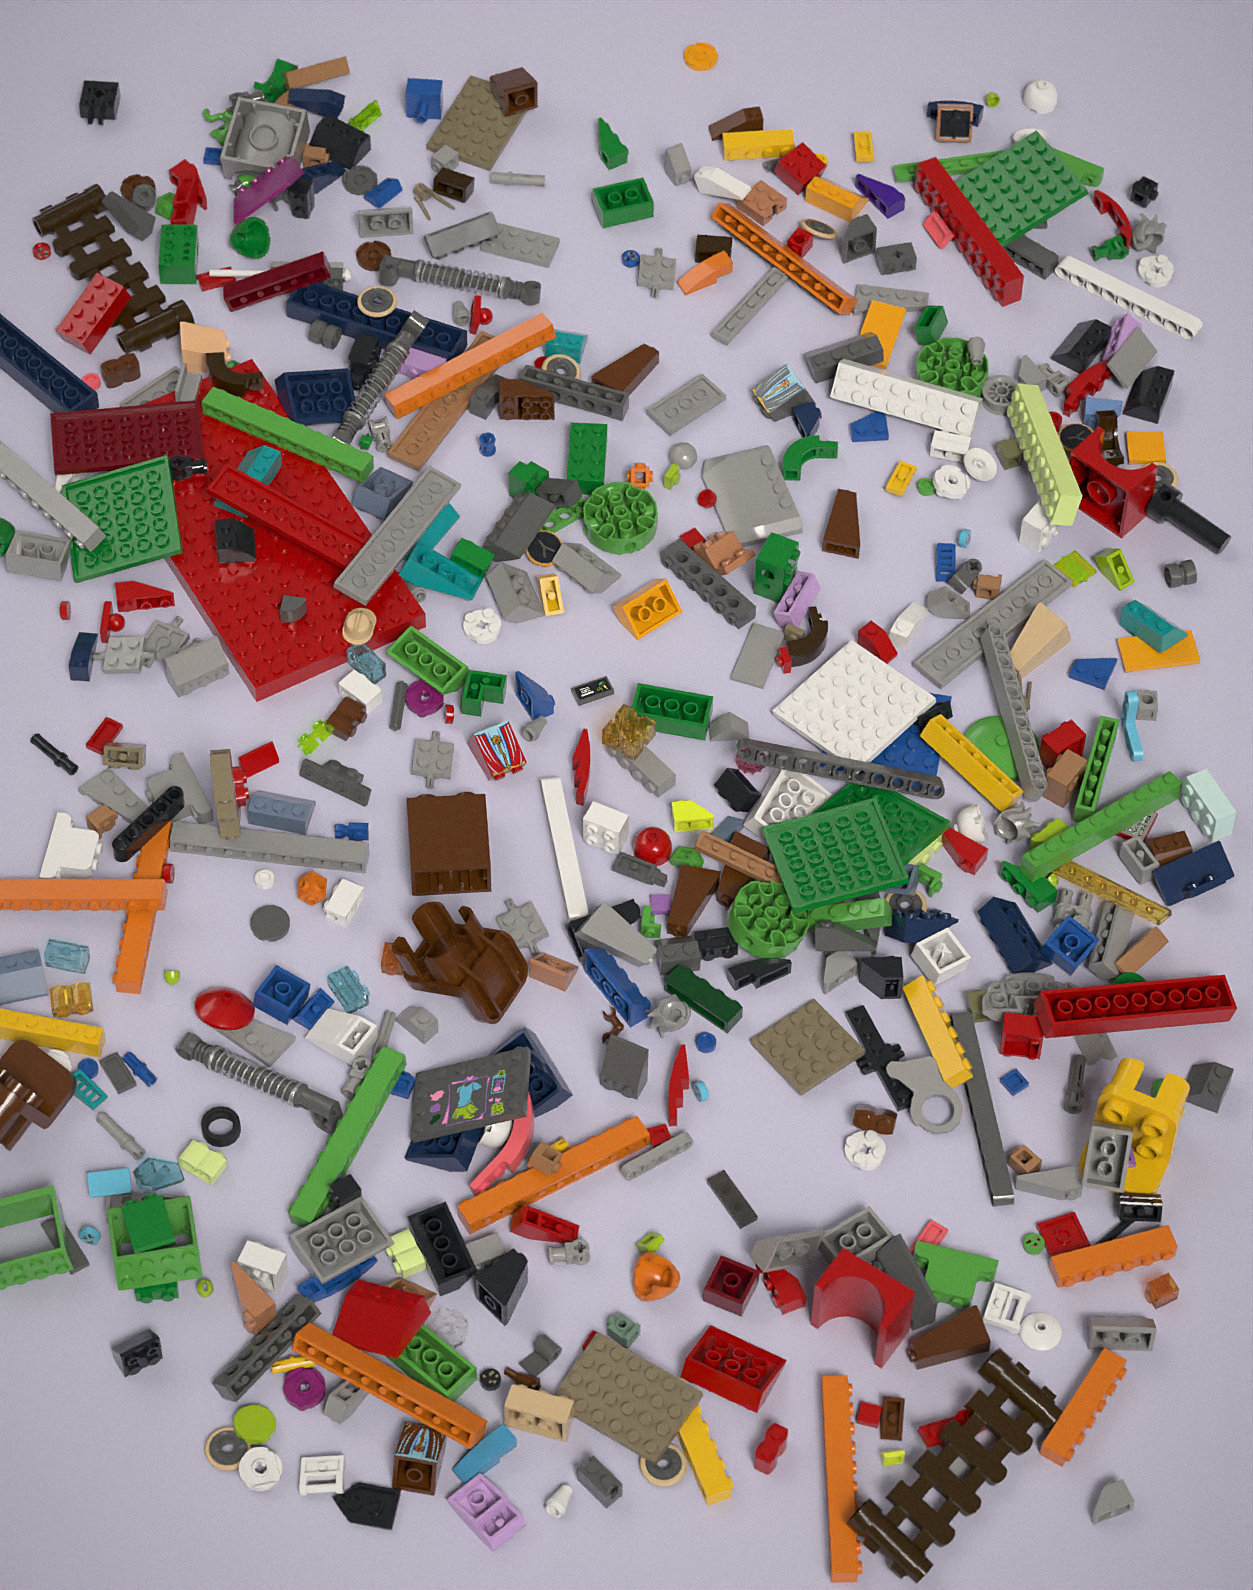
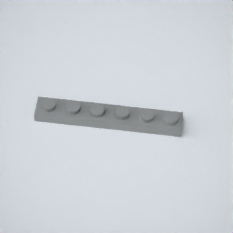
M773 267L713 331L712 337L728 345L789 280V276L780 269Z

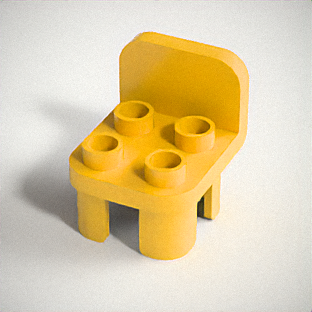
M1133 1058L1122 1059L1110 1084L1103 1088L1098 1099L1094 1121L1133 1127L1131 1146L1136 1166L1127 1168L1123 1192H1128V1194H1156L1174 1152L1181 1118L1185 1112V1107L1183 1106L1188 1097L1190 1086L1182 1077L1173 1073H1167L1156 1098L1135 1091L1144 1070V1063ZM1088 1141L1080 1156L1078 1165L1081 1177H1083Z

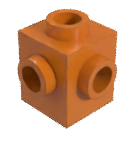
M635 463V466H631V471L627 470V482H631L634 487H638L641 490L642 488L645 489V487H649V482H653V471H649L650 468L646 466V463ZM638 472L643 473V477L640 479L636 476Z
M314 871L300 877L298 899L311 906L326 899L327 879Z

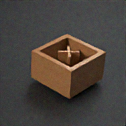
M1069 749L1063 755L1060 754L1055 761L1054 767H1050L1045 774L1048 787L1043 797L1064 808L1082 785L1087 759Z

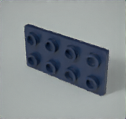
M1216 841L1152 870V874L1167 907L1205 893L1226 883V880L1235 876L1220 841Z

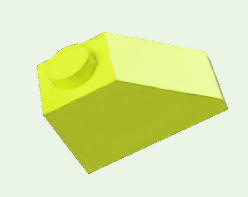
M692 800L672 802L671 813L674 832L713 829V814Z

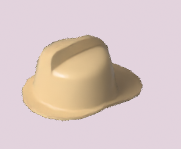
M357 608L350 611L343 625L342 634L344 639L353 645H361L368 642L373 635L376 625L375 614L366 608Z

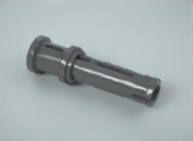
M1075 1055L1073 1057L1070 1087L1066 1090L1067 1101L1064 1104V1110L1070 1114H1079L1082 1111L1081 1099L1084 1097L1082 1084L1086 1057L1082 1055Z

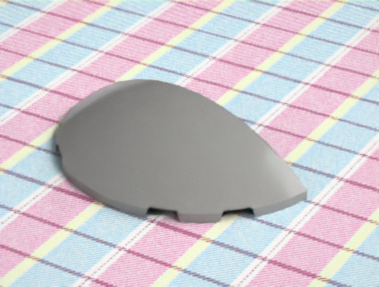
M1015 973L1007 975L1005 980L1001 982L994 981L988 987L987 993L983 995L982 1013L1003 1024L1005 1012L1037 1016L1033 1004L1040 991L1079 987L1070 982L1065 984L1054 980V976L1047 974Z

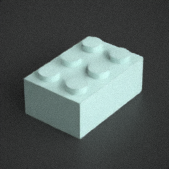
M1207 768L1187 776L1181 800L1184 807L1188 808L1191 812L1193 820L1200 825L1203 835L1208 837L1211 843L1231 835L1237 812Z

